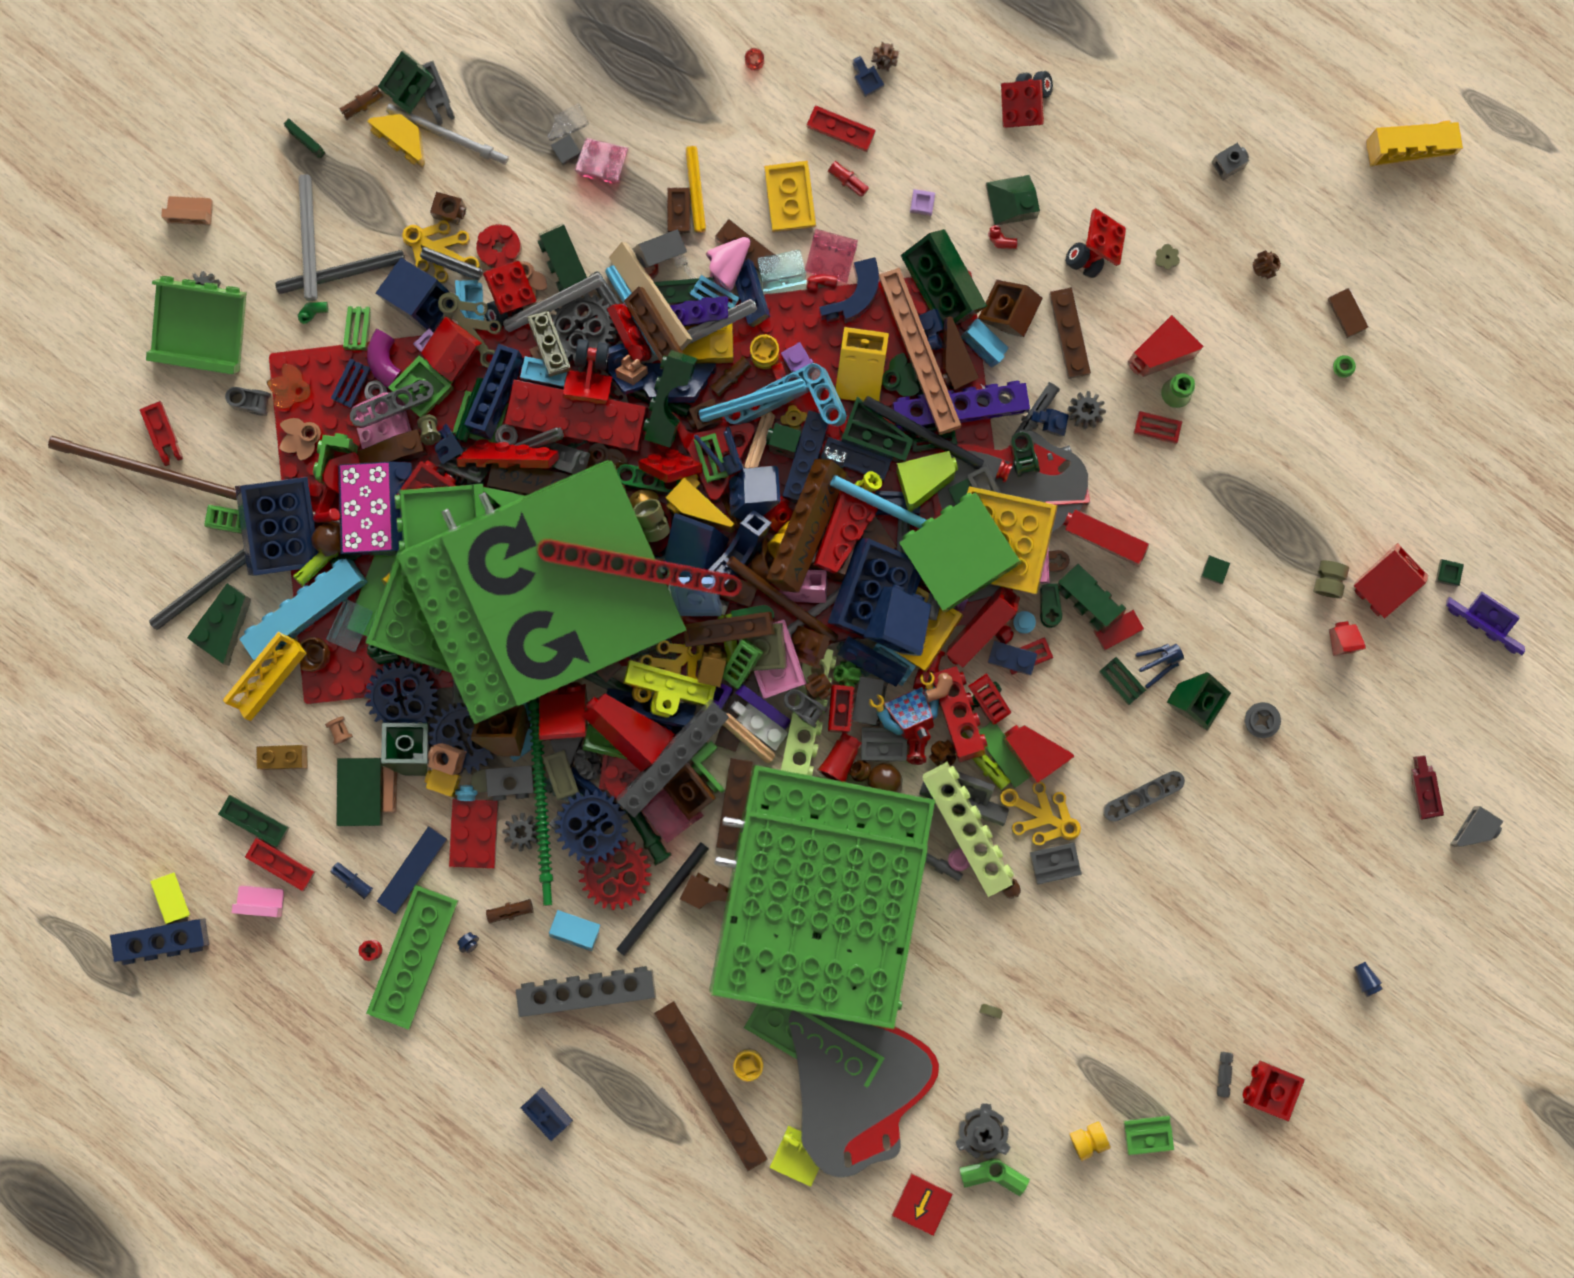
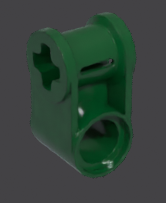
M1025 432L1016 433L1010 441V447L1017 477L1032 471L1040 472L1039 462L1030 435ZM1016 438H1024L1027 442L1026 448H1018L1015 445Z

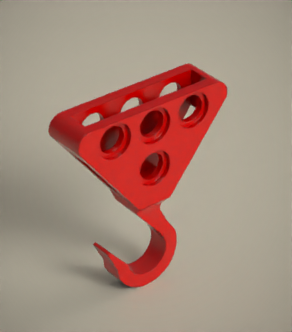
M680 421L678 433L685 450L693 460L701 463L695 446L694 435H698L701 438L715 433L722 457L730 454L724 436L726 427L689 433ZM751 423L729 426L734 439L736 437L745 439L743 446L736 447L741 461L755 435L754 426ZM708 440L710 447L715 449L713 440ZM654 443L660 452L663 453L661 445ZM703 455L709 476H713L714 473L709 457ZM716 465V468H717V471H718V474H719V473H721V472H720L718 466ZM703 468L702 472L698 473L710 501L713 503L721 501L722 495L729 486V480L734 474L724 478V484L717 487L712 484V481L707 483Z

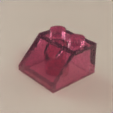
M665 789L657 793L642 809L666 843H670L704 817L699 812L688 820Z

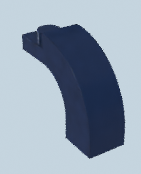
M876 257L854 262L853 269L857 281L855 292L851 297L842 302L819 307L821 321L832 322L838 320L839 316L843 315L846 324L856 320L869 309L875 299L879 283Z
M753 510L740 523L738 532L728 549L709 570L738 577L739 574L726 565L728 560L734 556L747 566L765 539L771 522ZM733 579L727 580V581L725 582V584H724V588H725Z

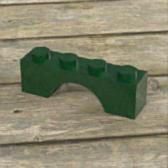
M671 350L668 356L663 357L660 369H663L662 377L658 376L654 387L655 390H658L656 398L653 397L649 405V410L652 413L650 419H646L643 431L646 432L645 440L669 448L675 441L680 420L671 412L668 396L672 389L679 386H687L690 383L698 358Z

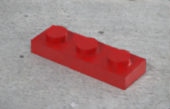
M817 105L814 106L806 125L809 129L865 152H868L876 133L875 129Z
M255 838L245 855L246 859L301 891H305L316 872L259 838Z

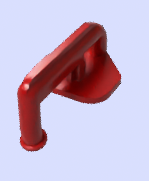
M355 452L346 453L327 462L322 475L326 488L313 517L315 522H331L340 519V512L335 508H331L336 494H339L338 465L360 463L359 457Z

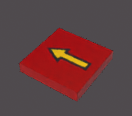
M911 1173L892 1216L934 1236L953 1193Z

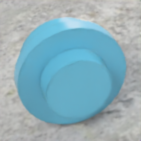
M1021 611L1014 617L1013 625L1019 633L1026 634L1035 628L1036 619L1032 613Z
M460 785V789H456L455 794L457 795V800L474 801L478 790L473 789L472 785Z

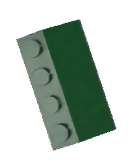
M945 229L928 233L900 255L930 311L938 309L943 326L944 318L952 316L955 325H958L987 307Z

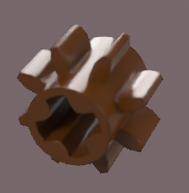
M882 42L879 48L874 47V55L871 62H876L878 70L889 71L891 66H897L899 51L894 50L893 44Z
M1267 250L1258 253V258L1253 261L1255 274L1261 276V278L1266 277V279L1277 276L1276 271H1279L1281 267L1278 255L1267 252Z
M815 672L807 677L809 683L804 686L813 699L819 696L820 700H823L830 695L828 690L833 686L824 673L818 676Z
M948 739L945 742L937 741L930 748L932 754L929 758L937 767L948 762L949 766L955 763L956 752L954 745Z

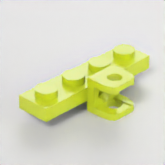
M632 660L628 661L623 681L624 684L655 692L651 702V712L665 718L676 713L680 700L704 706L710 699L713 700L716 686L699 683L698 679Z

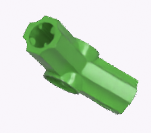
M990 1158L984 1162L959 1167L964 1188L995 1181L1020 1197L1030 1181L1029 1178L1006 1165L998 1158ZM993 1164L1001 1166V1171L997 1175L989 1173V1168Z

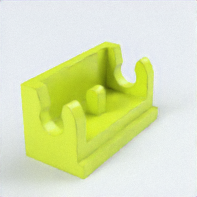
M175 872L150 881L166 925L189 917L190 913Z

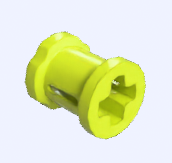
M869 471L862 480L857 481L854 485L862 486L863 489L872 493L882 486V480L877 473Z

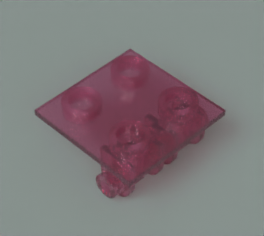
M586 138L575 171L577 174H580V177L592 178L593 176V180H596L598 176L601 182L604 178L605 182H610L614 185L615 183H620V173L629 148Z
M815 228L805 272L816 275L836 276L838 281L847 283L858 240Z

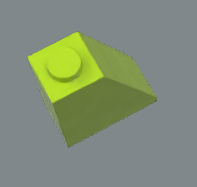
M950 451L897 464L896 472L908 511H914L954 480L955 471H958L955 457L951 458Z

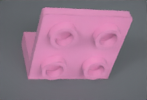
M381 393V394H379V395H377V396H375V397H373V398H371V399H368V400H366V401H364V402H362V403H360V404H358V405H356V406H353L352 409H354L355 407H357V406H359V405H362V404H364V403H367V402H369V401H371V400H374V399H376V398H379V397H381V396H384V395H386V394H388V393ZM397 397V404L404 406V402ZM378 403L375 411L378 414H385L388 411V406L385 403ZM371 407L367 408L369 411L367 414L356 413L357 417L354 420H359L360 423L364 422V417L370 415L371 419L375 418ZM404 411L365 428H357L362 449L395 435L409 432L411 428L407 413Z

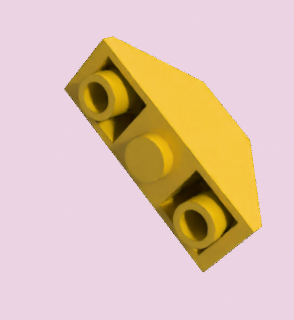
M401 114L368 119L367 122L371 127L370 132L379 139L381 137L385 138L390 148L396 152L400 150L406 154L404 158L411 164L415 165L417 163L421 167L425 165L422 134L415 124Z

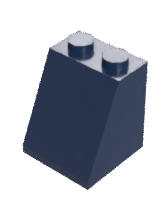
M400 258L375 294L425 331L430 329L434 333L443 321L444 315L438 306L439 298L450 291L436 278L405 259ZM449 299L446 302L447 307L452 308L454 302Z
M675 513L664 561L709 570L724 554L730 539L712 526ZM663 566L662 569L668 572L667 567ZM684 570L680 573L679 577H690V572Z
M893 584L892 587H883L864 637L902 655L921 656L931 605L924 602L925 598L918 594L912 593L911 596L905 593L906 589Z

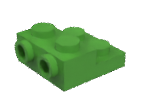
M420 355L388 388L393 392L421 380L430 382L434 390L432 399L411 408L415 414L422 417L436 404L439 405L454 388L451 385V381L440 375ZM424 386L419 387L420 391L415 394L413 390H410L413 402L417 401L416 395L422 394L427 396V391L430 389H425ZM400 394L397 396L405 404L409 402L407 395Z

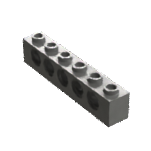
M710 699L666 745L654 763L640 772L618 795L617 802L635 817L729 719L727 713Z
M647 966L634 968L632 973H625V969L611 971L610 976L602 977L601 972L588 974L589 979L580 980V976L566 977V982L557 983V979L544 980V985L535 986L534 982L523 983L521 988L516 989L519 1017L656 998L653 970H647ZM629 978L637 982V988L634 991H629L625 987V981ZM609 981L614 984L615 990L612 994H606L603 991L604 982ZM582 985H589L591 987L592 994L590 997L581 995L580 988ZM560 988H566L569 991V998L567 1000H561L558 997V990ZM538 991H543L547 996V1000L543 1004L538 1003L535 999V994Z

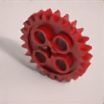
M628 838L622 843L618 842L622 847L621 850L613 848L615 854L619 851L625 853L626 861L623 864H617L614 856L609 853L606 854L607 861H604L601 856L598 857V862H602L606 866V871L602 875L595 873L594 866L596 863L593 858H590L588 864H586V861H580V864L585 866L583 870L578 871V873L584 874V878L580 879L579 882L586 883L582 891H590L587 896L588 899L593 896L596 897L595 905L602 901L603 909L607 907L608 903L611 904L612 910H615L616 904H619L620 908L624 909V902L633 906V898L637 901L641 900L638 895L639 892L647 893L643 885L651 884L645 880L646 877L652 876L651 873L646 872V869L651 867V864L644 863L648 855L641 857L640 854L643 848L635 850L636 842L631 843L630 846L627 845ZM629 863H633V867L618 874L619 879L611 877L600 884L597 883L598 879L612 873V867L620 869ZM629 871L635 873L637 877L636 882L632 885L627 884L624 879L625 874ZM608 882L616 885V892L613 895L606 894L604 886Z

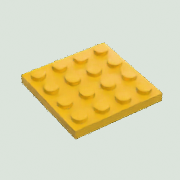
M969 486L968 493L974 494L976 492L979 495L980 500L1022 562L991 584L1037 594L1058 506Z

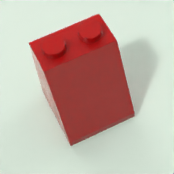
M1171 315L1132 354L1128 360L1130 363L1129 367L1135 374H1141L1145 377L1194 359L1204 346Z
M1397 543L1354 583L1356 588L1354 591L1362 600L1366 599L1371 604L1370 609L1377 616L1382 615L1385 619L1425 585L1429 575Z
M1015 725L1004 733L1006 736L1003 739L1004 743L1033 784L1039 783L1075 757L1072 752L1025 725L1020 728L1018 725Z

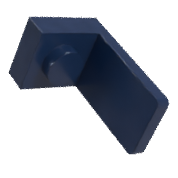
M624 343L609 347L605 370L612 377V380L621 392L627 395L644 389V384L639 380L635 385H632L616 377V369L622 365V359L628 355V350L625 348Z

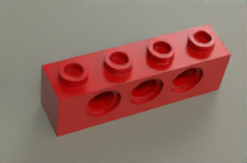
M957 666L932 673L935 688L938 685V676L941 673H947L953 680L951 689L959 691L956 697L947 695L939 699L959 763L985 755V747H988L985 735H980L978 726H981L978 714L972 713L970 706L974 705L971 693L965 692L963 685H966L967 682L963 671L959 672ZM962 709L966 712V715L958 718L954 715L955 711ZM965 730H970L973 732V736L965 739L961 736V733Z

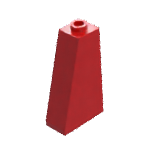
M1076 509L1073 514L1068 513L1063 523L1066 526V532L1137 567H1140L1149 548V543Z
M1000 586L950 643L946 652L948 659L953 664L964 668L1017 613L1020 597L1010 588Z
M605 693L599 698L594 696L585 705L587 710L582 715L641 772L654 763L675 735L672 731Z

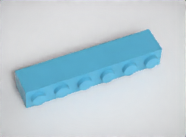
M349 559L338 560L332 565L333 568L330 571L319 574L315 578V582L310 586L307 585L297 591L298 595L294 598L283 601L277 611L266 614L261 619L262 622L257 626L253 625L244 631L245 635L239 639L252 659L255 661L277 632L295 638L367 584V580L354 561ZM281 640L275 649L279 650L287 643Z

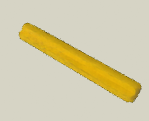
M696 146L686 147V159L694 231L700 233L706 231L698 150Z

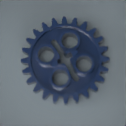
M394 660L391 668L385 663L383 665L384 672L381 669H377L375 671L377 676L371 675L369 680L372 683H368L366 686L370 691L365 693V697L370 700L365 705L373 707L369 711V715L377 714L375 722L383 720V723H420V721L428 723L427 716L431 718L434 716L432 710H436L438 707L434 701H438L439 696L433 693L438 691V687L431 686L435 682V678L428 679L427 677L430 672L422 673V665L415 669L413 661L409 666H406L405 660H402L400 666H398ZM396 678L400 679V688L402 696H406L404 705L408 712V715L404 714V705L402 697H398L400 688L398 682L396 681ZM405 680H413L416 686L413 688L408 687L405 684ZM390 684L393 686L394 691H385L383 685ZM418 701L421 704V708H413L410 702ZM394 705L398 707L399 712H390L388 706Z
M457 703V708L449 704L450 711L448 712L441 709L443 716H434L438 721L437 724L430 723V726L435 730L434 732H428V735L433 736L434 739L429 741L428 744L436 745L443 743L455 748L458 746L463 747L464 751H466V756L461 773L459 774L463 773L464 768H466L468 774H472V767L480 771L481 763L489 766L486 759L494 760L495 757L491 754V751L484 747L479 750L475 748L474 741L471 740L473 728L468 729L465 726L466 719L471 717L467 706L463 707L462 703ZM456 719L460 720L463 732L470 735L467 741L473 750V756H470L467 744L464 741H460L462 733L456 724ZM448 726L455 728V734L451 738H447L444 733ZM443 753V762L447 764L449 758L447 754Z
M596 789L593 795H590L588 790H585V796L583 797L579 792H576L577 799L574 800L568 797L570 805L562 803L565 811L557 812L561 820H556L555 824L561 828L555 830V833L562 834L557 839V842H565L562 850L569 848V857L576 853L578 862L582 856L585 857L586 864L589 863L590 858H593L597 864L598 857L600 856L604 861H607L606 854L609 853L615 856L613 848L621 850L622 847L618 842L626 841V838L621 835L628 832V829L622 827V825L628 823V820L621 819L626 814V811L619 812L618 809L621 805L619 803L613 804L614 796L607 800L606 792L601 797L598 796ZM595 804L600 808V813L592 817L588 815L587 808ZM603 814H608L607 818L595 826V832L589 830L579 840L575 839V836L588 827V821L594 823ZM572 819H579L582 822V827L579 830L573 831L569 828V822ZM606 822L614 826V831L609 835L601 831V826ZM591 836L595 838L596 845L594 848L587 849L584 847L583 840L586 837Z

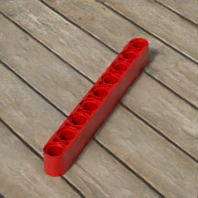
M552 539L541 540L537 546V553L540 558L548 562L724 596H735L741 590L740 580L727 573ZM545 544H552L554 546L552 555L544 556L541 549ZM570 548L577 551V557L572 561L565 559V552ZM591 553H598L600 556V561L596 565L588 563V556ZM615 557H620L623 561L622 567L619 569L611 568V560ZM637 562H644L645 570L641 574H636L633 570ZM661 566H665L668 569V574L664 578H658L656 575L657 569ZM687 570L690 572V579L682 583L679 580V575L682 571ZM706 575H711L713 578L712 584L704 587L702 585V578ZM733 579L735 581L734 589L726 591L724 588L725 582Z

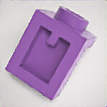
M800 342L781 353L791 373L814 363Z

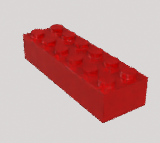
M514 380L505 424L542 433L554 428H561L564 437L639 452L648 408L608 399L607 404H594L582 400L573 401L563 398L562 389Z

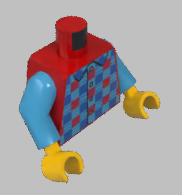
M931 672V681L928 683L924 682L923 675L920 677L921 682L926 685L925 690L922 686L884 703L883 697L877 694L876 696L879 699L877 706L873 703L872 699H869V705L877 709L876 713L885 729L896 735H902L905 739L916 736L920 744L926 743L931 739L928 730L934 727L933 720L937 718L939 699L927 702L925 698V691L935 688L932 685L934 676Z

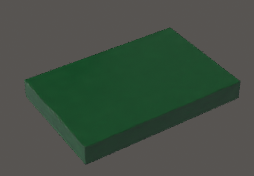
M337 758L336 826H382L383 766L381 765V758Z

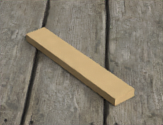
M621 242L609 256V259L632 292L638 286L646 290L683 351L693 339L629 245Z

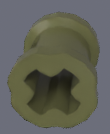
M433 415L422 416L417 421L418 428L421 429L422 433L420 439L425 445H433L441 439V435L436 428L438 422Z

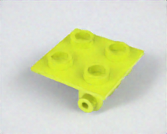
M788 1125L769 1168L811 1187L819 1167L816 1166L802 1144V1131Z

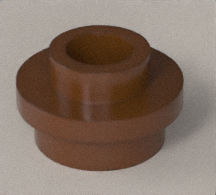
M858 760L854 762L850 769L852 779L856 782L866 780L869 777L871 766L866 761Z

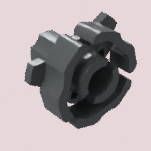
M982 1103L980 1109L975 1108L965 1114L967 1120L974 1115H980V1117L970 1122L967 1128V1136L964 1134L966 1122H959L958 1134L960 1138L955 1141L959 1151L966 1150L975 1158L980 1157L981 1154L972 1150L971 1145L980 1151H990L983 1153L986 1159L996 1156L999 1152L1006 1155L1011 1148L1007 1143L1009 1128L1006 1125H1002L1003 1135L1001 1137L1000 1126L990 1116L996 1117L1001 1123L1004 1122V1117L995 1110H992L991 1104ZM985 1129H988L987 1137H985L984 1140H982V1137L979 1135L980 1132H984Z

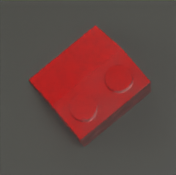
M445 316L421 351V354L433 369L452 382L458 379L482 345V342Z

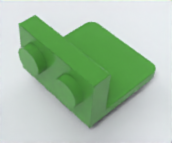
M335 433V436L323 435L322 440H319L317 446L319 460L318 463L315 462L313 475L316 476L315 479L321 484L325 485L322 475L327 462L334 458L335 451L342 453L355 452L357 454L358 445L353 442V439L348 438V435Z
M712 741L706 742L691 759L694 762L691 766L700 776L703 774L707 776L709 781L706 783L715 793L718 791L724 793L725 789L702 765L705 760L718 750V747Z

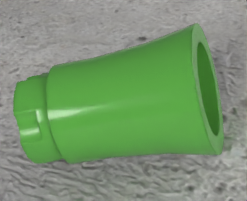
M1185 373L1177 374L1167 380L1161 390L1164 402L1174 408H1181L1187 405L1192 398L1195 381L1192 376Z

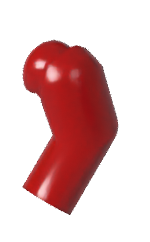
M993 225L990 227L988 237L996 248L1017 250V238H1005L999 226Z
M826 274L809 276L806 280L808 282L806 288L811 291H817L818 284L836 288L838 277Z

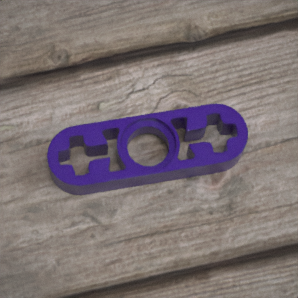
M742 684L735 692L784 730L791 723L788 717Z

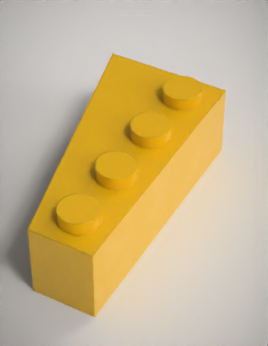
M1442 121L1437 124L1378 127L1366 140L1370 166L1455 155L1463 148L1459 122L1451 123V121Z

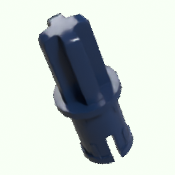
M339 862L330 870L332 875L346 885L345 888L349 887L361 896L362 899H365L373 889V887L361 880L357 873L353 874Z

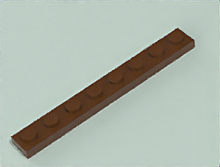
M675 1001L656 1011L654 1014L747 1171L768 1160Z

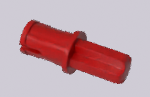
M834 161L829 167L828 173L842 182L843 187L847 186L860 197L867 193L869 187L854 176L853 171H848L838 161Z

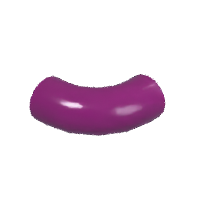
M376 329L367 347L368 365L373 376L388 388L402 374V370L395 367L389 358V351L395 340L383 331Z

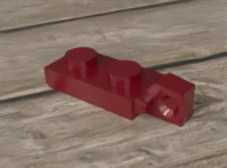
M1425 755L1413 757L1415 769H1411V778L1419 819L1444 816L1436 771H1433L1432 766H1427Z

